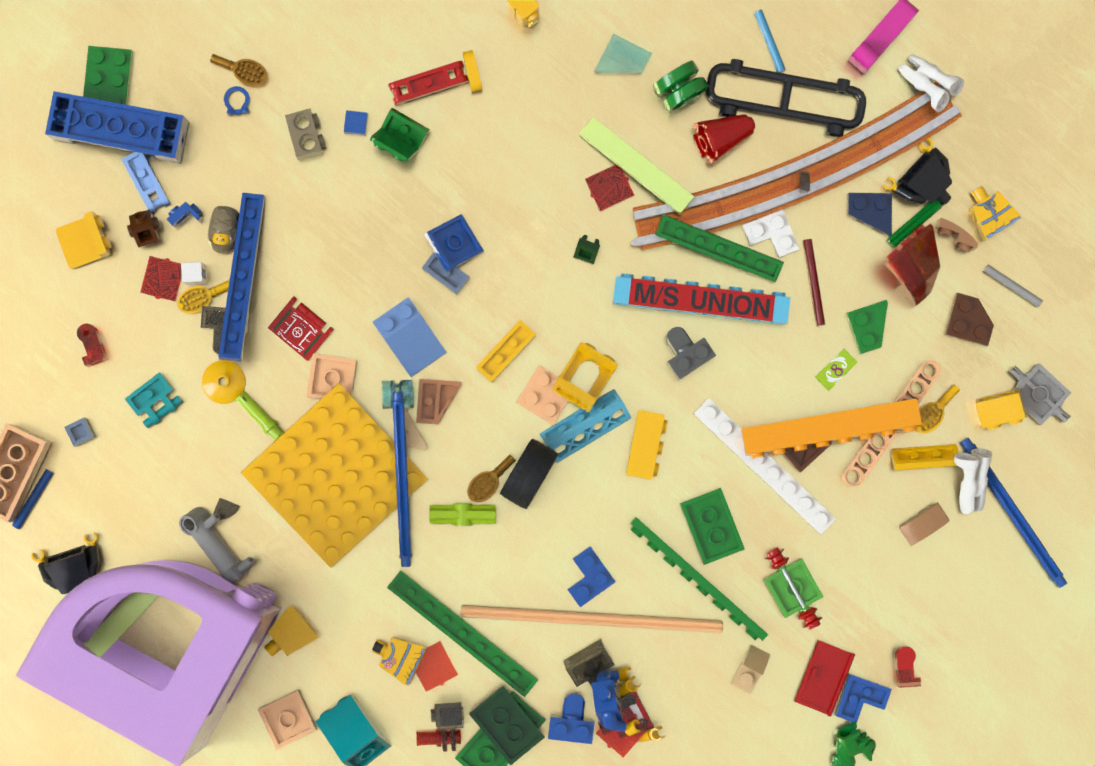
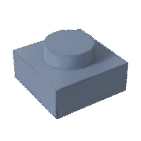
M85 417L64 427L73 447L95 437Z

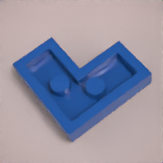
M591 546L573 558L585 577L567 590L579 607H582L616 582Z
M849 674L835 716L856 722L857 724L863 704L866 703L885 710L892 689Z

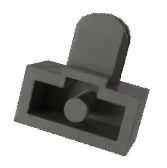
M681 327L672 328L666 336L667 343L676 355L667 362V365L678 381L716 356L705 338L694 344L686 331Z

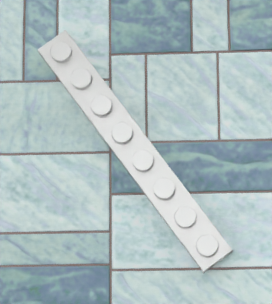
M708 398L697 409L694 415L820 535L834 522L836 518L770 455L764 453V457L751 459L750 455L746 456L741 428L711 399Z

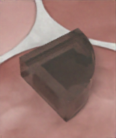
M800 171L799 192L808 193L810 191L809 171Z
M219 498L214 513L220 516V520L227 519L235 515L241 506Z

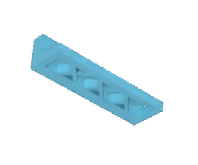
M613 389L599 397L589 413L580 409L540 433V436L546 446L553 450L560 445H566L565 450L558 453L559 455L555 460L558 463L632 417L622 399ZM622 409L623 415L618 418H612L613 413ZM598 422H604L600 429H593L594 425ZM580 433L585 434L584 438L580 441H574L575 437Z

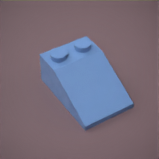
M409 297L373 321V324L410 377L447 353Z

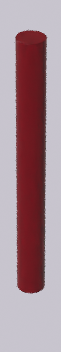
M806 239L803 242L817 326L825 325L813 243L812 239Z

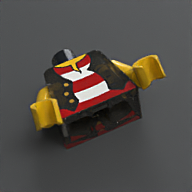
M632 676L627 682L619 686L623 721L626 723L635 719L638 720L640 724L635 725L637 730H641V732L632 736H628L625 731H617L620 738L623 737L626 741H659L665 738V735L659 736L657 730L663 727L659 725L654 728L636 692L641 683L638 686L634 685L632 681L636 676ZM600 722L598 723L603 735L613 731L601 726Z

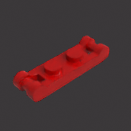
M456 61L389 83V90L394 95V105H401L432 93L468 83V77L464 75L462 69L464 68L463 62ZM454 71L456 78L450 79L448 72ZM407 86L409 93L402 95L400 88Z

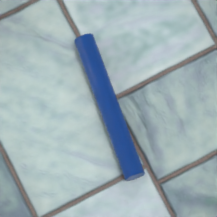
M48 469L44 471L13 522V527L21 528L52 477V471Z

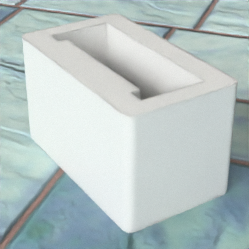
M181 263L182 283L186 285L207 284L206 265L204 263Z

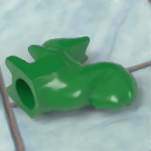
M852 722L838 730V739L835 746L837 754L833 756L832 766H855L856 760L854 756L863 753L869 761H872L876 743L869 736L866 737L867 732L861 733L860 729H856V722Z

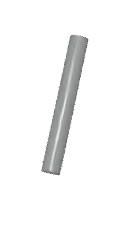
M989 264L985 267L983 272L1033 305L1039 307L1043 302L1042 299Z

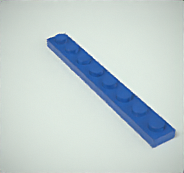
M242 193L218 355L219 360L242 361L265 196L262 194Z

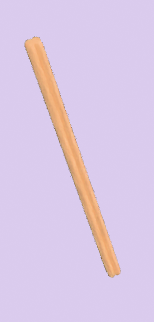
M467 605L461 607V617L715 633L723 631V622L717 620Z

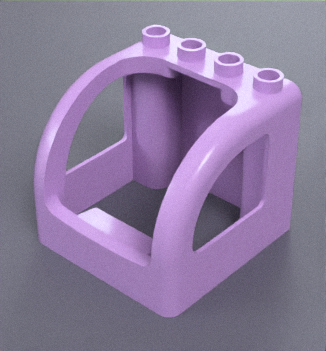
M154 561L110 569L85 580L61 600L45 622L16 676L30 686L170 763L181 766L207 746L281 610L273 605L277 594L256 582L240 587L208 569L180 561ZM132 593H148L170 599L200 615L202 618V623L176 671L119 639L101 657L94 654L83 643L90 641L96 630L110 616L117 605Z

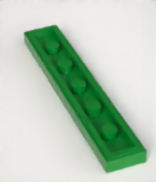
M665 214L662 215L655 232L656 236L773 282H776L784 264L779 259Z

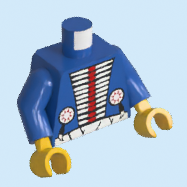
M625 667L618 670L601 671L597 675L596 682L592 683L595 712L601 726L609 730L625 731L628 736L641 732V730H637L635 725L640 724L638 720L635 719L628 723L623 721L617 681H628L631 677L628 676L627 670L632 668Z

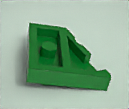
M887 300L846 313L859 354L882 347L888 306Z

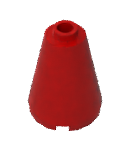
M746 114L700 121L692 126V129L696 128V134L693 135V139L702 158L706 156L709 159L706 162L712 164L754 133L755 122L752 117H748Z

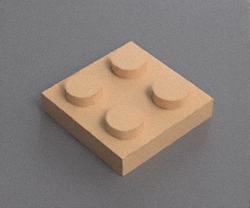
M313 353L306 397L321 399L338 382L352 396L357 360Z
M539 365L516 403L551 425H554L568 400L551 390L558 376Z
M299 690L258 709L276 750L317 730Z

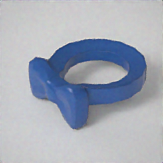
M240 86L229 88L224 94V103L228 109L227 115L249 114L250 110L247 108L250 104L249 93ZM240 91L245 96V102L241 109L235 110L229 104L228 98L232 92Z

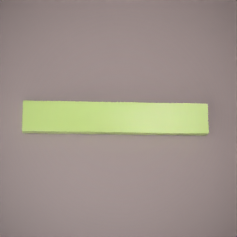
M594 117L579 133L583 139L681 215L694 200V196Z
M148 593L130 594L99 626L90 641L83 644L98 657H101L159 596Z

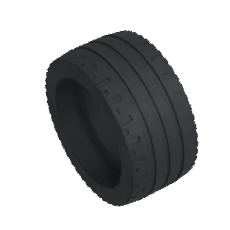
M531 439L506 480L500 495L519 507L527 509L559 454L550 447L545 446V444Z

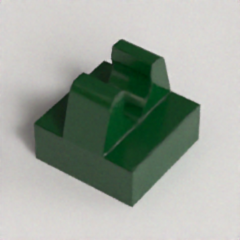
M583 235L582 238H579L573 257L594 264L600 248L599 240L595 239L593 243L587 241L588 235Z

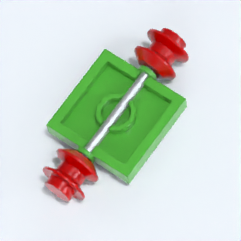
M776 547L767 552L768 557L765 560H771L772 565L770 569H778L779 571L763 580L784 618L801 610L798 620H804L805 625L803 628L808 627L811 630L821 624L819 620L822 617H817L815 612L818 609L809 608V605L824 596L803 559L801 558L786 566L785 564H787L789 557H783L782 552L784 548L780 550Z

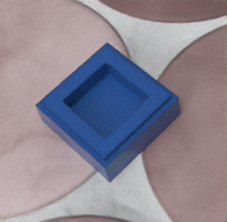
M346 110L344 133L366 135L368 113Z

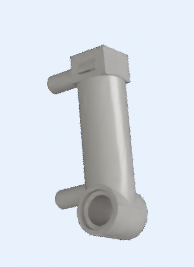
M201 507L192 509L179 519L181 531L193 537L221 573V577L234 583L249 571L248 568L254 564L253 558L248 557L243 562L236 558L212 527L220 520V516L217 513L209 517L208 513Z

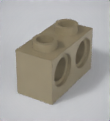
M309 108L285 115L296 158L301 160L323 154L322 147H326L323 135H318L316 128L320 126L317 113L313 114ZM303 118L309 120V125L306 128L298 127L299 120ZM312 139L315 141L312 149L304 148L303 145L306 140Z

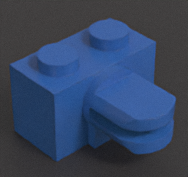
M570 693L565 697L562 716L550 715L548 739L592 744L595 721L584 719L585 701L580 694Z

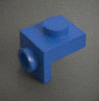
M185 201L180 207L177 205L168 213L167 221L176 228L192 214L201 222L203 220L200 217L202 211L194 203L189 205Z

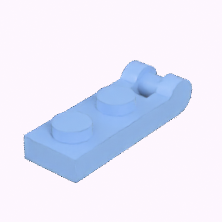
M134 152L121 159L147 209H150L151 213L157 211L156 208L161 205L166 206L170 204L143 153ZM156 192L158 198L151 201L149 195Z

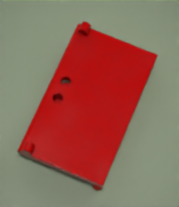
M818 640L794 702L831 717L854 660L855 653L847 652Z

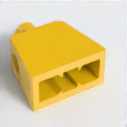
M293 604L288 607L269 629L268 633L273 639L264 648L272 657L281 649L288 656L320 636Z

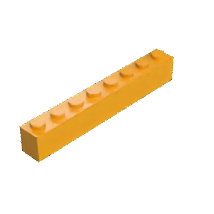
M916 398L741 428L745 455H750L751 459L764 457L766 452L779 455L786 453L785 449L794 448L795 452L807 450V445L816 444V448L830 446L829 442L838 440V444L849 443L851 438L860 437V440L872 439L873 434L882 433V437L895 435V430L903 429L904 433L917 431V427L921 426L922 423Z

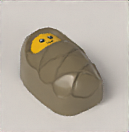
M217 206L213 210L208 229V243L215 252L227 253L235 247L239 212L236 209L228 206Z

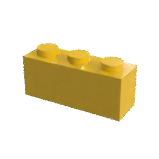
M638 410L626 475L652 480L653 476H657L659 463H656L657 454L661 455L664 443L660 441L661 433L666 432L668 420H664L665 415Z

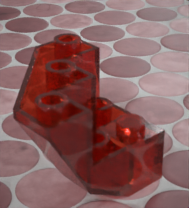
M922 224L913 232L915 235L913 238L909 236L900 244L901 250L898 251L896 248L887 256L889 261L885 264L900 283L896 289L912 307L917 306L932 292L941 267L934 229L931 224H928L926 227Z

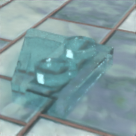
M613 34L594 72L642 74L652 53Z

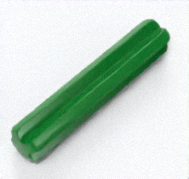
M938 200L932 204L928 203L887 239L889 244L893 247L898 246L941 209V203Z

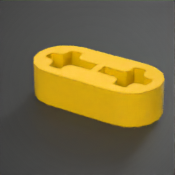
M474 51L462 52L471 91L482 90Z

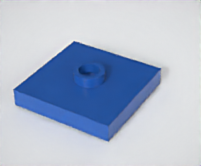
M462 214L424 234L446 272L484 251Z

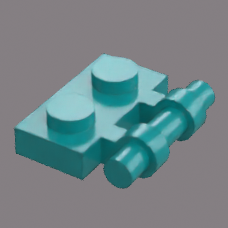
M161 372L125 398L137 416L142 415L144 412L147 413L149 417L143 421L147 428L153 424L157 425L161 422L162 417L169 412L173 413L177 410V406L183 402L178 395L172 400L169 399L167 395L174 389ZM162 400L165 405L155 412L152 406Z

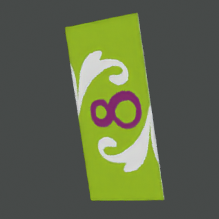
M843 349L815 378L829 391L858 362Z

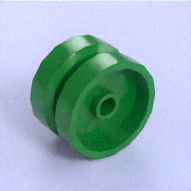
M693 60L675 68L653 84V88L658 96L669 94L663 101L668 112L687 105L709 88L704 77L693 79L699 71Z

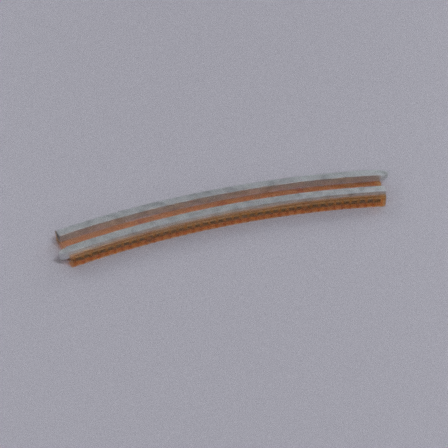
M937 81L933 83L936 86L944 89V87ZM921 91L872 121L807 153L746 177L691 193L694 196V200L681 215L663 201L633 207L632 211L638 238L633 239L631 245L640 246L641 251L677 244L655 235L663 214L714 234L803 203L848 183L914 148L962 117L961 111L949 99L947 106L942 111L937 112L931 106L929 94Z

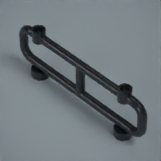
M731 59L730 64L719 63L714 65L708 74L707 83L709 88L706 90L707 97L712 103L720 105L719 115L724 117L736 116L737 109L825 124L827 125V135L843 137L844 129L859 126L865 115L866 96L860 88L850 86L851 81L848 79L839 78L837 83L751 68L743 66L744 61L739 59ZM724 71L733 75H746L784 82L780 107L717 96L715 94V84L718 73ZM796 84L834 91L838 94L856 96L858 105L855 118L846 120L788 109L792 85Z

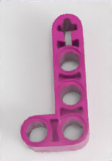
M899 0L852 53L848 61L865 74L919 12V9L908 0Z

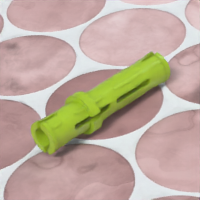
M246 391L242 392L241 396L239 395L235 399L264 429L263 432L269 434L274 441L284 433L277 425L278 422L272 420Z

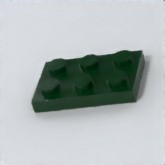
M504 685L469 712L472 719L510 766L545 738Z

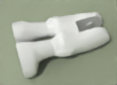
M913 54L908 57V60L917 68L916 71H913L905 64L898 68L902 76L913 84L916 89L929 94L931 106L937 112L942 111L947 106L949 94L956 96L964 86V80L961 77L947 75L941 72L937 65L931 64ZM930 80H935V81H937L939 84H941V85L944 87V89H942V88L936 86L935 84L931 83Z
M973 449L971 454H954V463L964 470V478L961 482L959 496L960 510L963 514H971L973 511L983 510L988 485L987 473L992 462V452L989 450Z

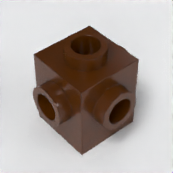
M150 209L129 215L130 225H127L130 237H134L138 248L159 241L158 229H161L157 216L153 217Z

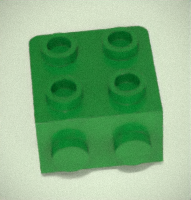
M391 108L381 128L371 136L370 141L374 143L376 148L392 153L395 159L409 161L420 150L430 129L398 110Z

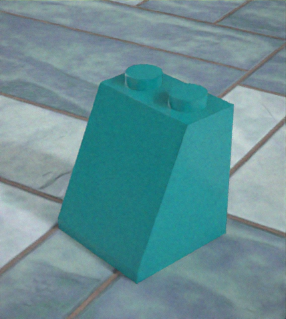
M351 695L340 699L334 708L323 712L320 718L315 721L341 762L346 766H366L391 747V744L358 700Z

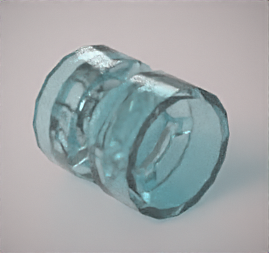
M394 380L382 381L383 409L393 408L391 402L393 401V392L397 391L403 392L404 408H414L413 380H400L399 383H396Z

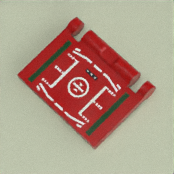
M293 296L268 326V329L309 361L313 353L319 349L334 329L329 327L325 333L321 331L327 323L302 302L296 309L292 307L297 301V298Z

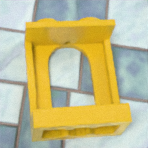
M580 342L551 390L589 413L618 364L609 355H603L596 351V348L591 344ZM585 361L594 362L599 368L598 378L588 393L569 382L579 365Z

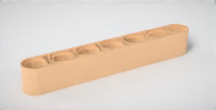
M934 360L920 364L893 402L917 398L919 404L941 373L940 365ZM926 365H931L934 368V374L931 377L927 376L924 372ZM914 382L919 383L922 387L919 394L913 393L911 389ZM895 430V435L882 437V433L873 434L872 439L865 440L842 473L843 483L851 487L860 485L900 430ZM876 435L881 436L884 440L883 445L879 448L873 443ZM863 453H867L871 457L868 465H863L860 461ZM852 470L858 474V479L855 483H851L847 478L848 473Z

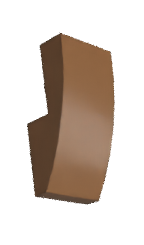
M944 218L937 220L935 228L939 229V233L949 237H952V234L955 235L953 244L958 245V249L965 252L977 249L978 243L963 228Z
M937 502L919 512L918 516L900 525L899 529L910 546L943 527L950 520Z

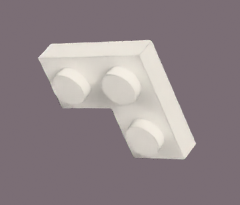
M783 209L742 225L750 246L770 238L778 258L799 250Z

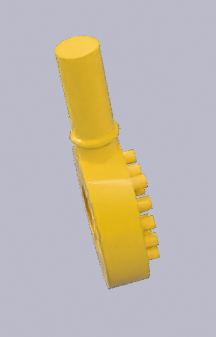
M230 280L213 286L210 289L203 286H195L185 290L177 300L179 310L187 314H197L204 311L210 306L214 296L228 290Z
M953 385L937 402H929L919 408L922 425L917 427L916 432L921 434L929 433L941 424L944 418V407L960 391L956 385Z

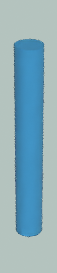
M762 9L754 12L777 72L781 73L786 68Z

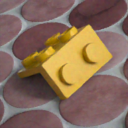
M92 211L83 214L85 218L56 229L68 266L72 269L111 255L109 250L111 243L108 236H104L102 231L104 227L100 215Z

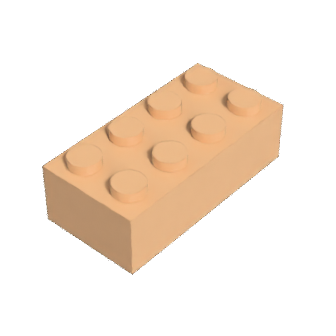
M7 423L0 435V519L6 522H14L51 442Z

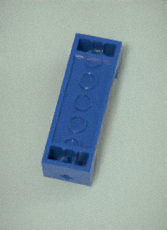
M53 91L45 135L53 140L69 143L79 141L154 155L160 160L180 163L188 120L179 114Z

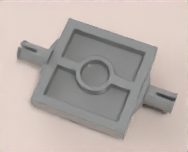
M1040 363L1026 374L1016 365L1010 370V373L1019 380L1013 390L1020 389L1026 413L1039 425H1042L1054 414L1064 423L1071 417L1061 408L1064 400L1071 392Z

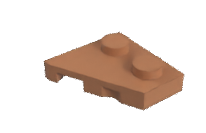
M419 379L416 423L438 424L459 390L461 382Z

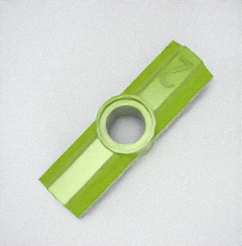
M467 503L430 505L429 521L430 524H453L455 526L496 524V505H473Z

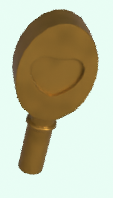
M215 54L211 56L210 62L233 71L236 79L246 86L260 87L268 81L266 69L257 61L241 59L233 62Z
M509 454L492 472L484 471L476 475L468 486L467 494L469 499L473 502H483L493 496L499 485L498 478L516 460Z

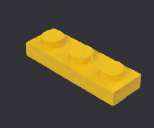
M519 320L475 368L492 383L536 334Z
M957 444L891 449L894 470L957 466L954 463V454L959 453Z

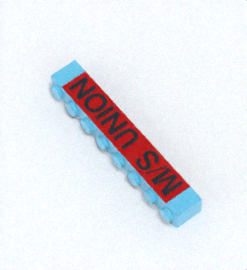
M621 273L620 277L616 276L613 304L781 325L788 323L791 297H785L786 293L772 292V295L764 294V290L759 289L743 292L741 287L729 286V290L720 289L721 285L707 284V287H701L698 282L686 281V284H677L675 279H664V282L655 281V277L642 276V279H635L633 274Z

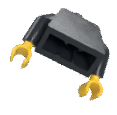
M926 138L925 142L929 144V147H924L921 143L919 144V150L924 154L898 181L900 185H896L894 178L888 177L887 179L893 182V186L886 187L883 184V188L888 192L894 190L896 195L908 202L917 204L927 202L932 204L938 200L941 205H945L951 199V195L946 191L952 184L949 160L938 148L932 147V139Z
M94 533L95 539L92 542L88 541L87 534L84 535V541L89 545L87 548L86 545H82L49 557L45 550L40 549L42 554L40 559L37 558L36 553H32V559L39 563L37 567L42 581L54 590H59L64 595L70 593L85 580L95 576L99 565L98 547L95 546L99 541L98 535Z

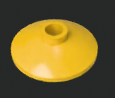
M227 360L216 361L209 365L203 373V391L209 399L216 403H231L239 395L241 396L245 389L246 379L244 372L234 362ZM222 377L227 381L224 386L219 384V379Z

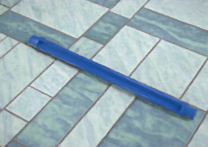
M397 391L393 392V401L391 402L393 405L397 479L399 558L401 559V567H410L412 554L404 413L405 400H403V392Z
M969 437L960 442L965 448V453L971 454V450L978 449ZM989 466L987 473L988 486L1036 557L1040 560L1051 580L1055 581L1059 588L1067 584L1063 577L1064 574L1048 554L1040 539Z

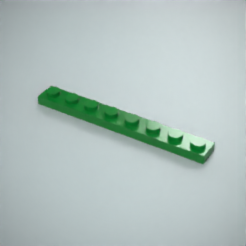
M634 517L630 522L633 526L630 530L639 538L642 536L649 540L647 545L656 553L660 550L666 555L663 559L672 567L677 565L682 569L680 574L687 581L690 582L693 579L698 584L696 589L704 596L710 594L715 599L713 604L721 611L727 609L731 613L729 618L738 626L741 623L748 628L746 633L755 641L757 638L763 641L768 636L760 626L637 517Z
M400 570L387 588L522 696L525 697L538 681L535 676L403 571Z

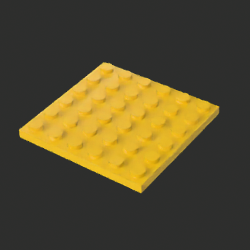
M339 382L241 471V474L330 568L397 508L394 441ZM407 457L409 497L428 478Z

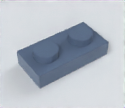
M433 252L422 267L424 271L456 295L470 278L457 267L446 272L435 252Z

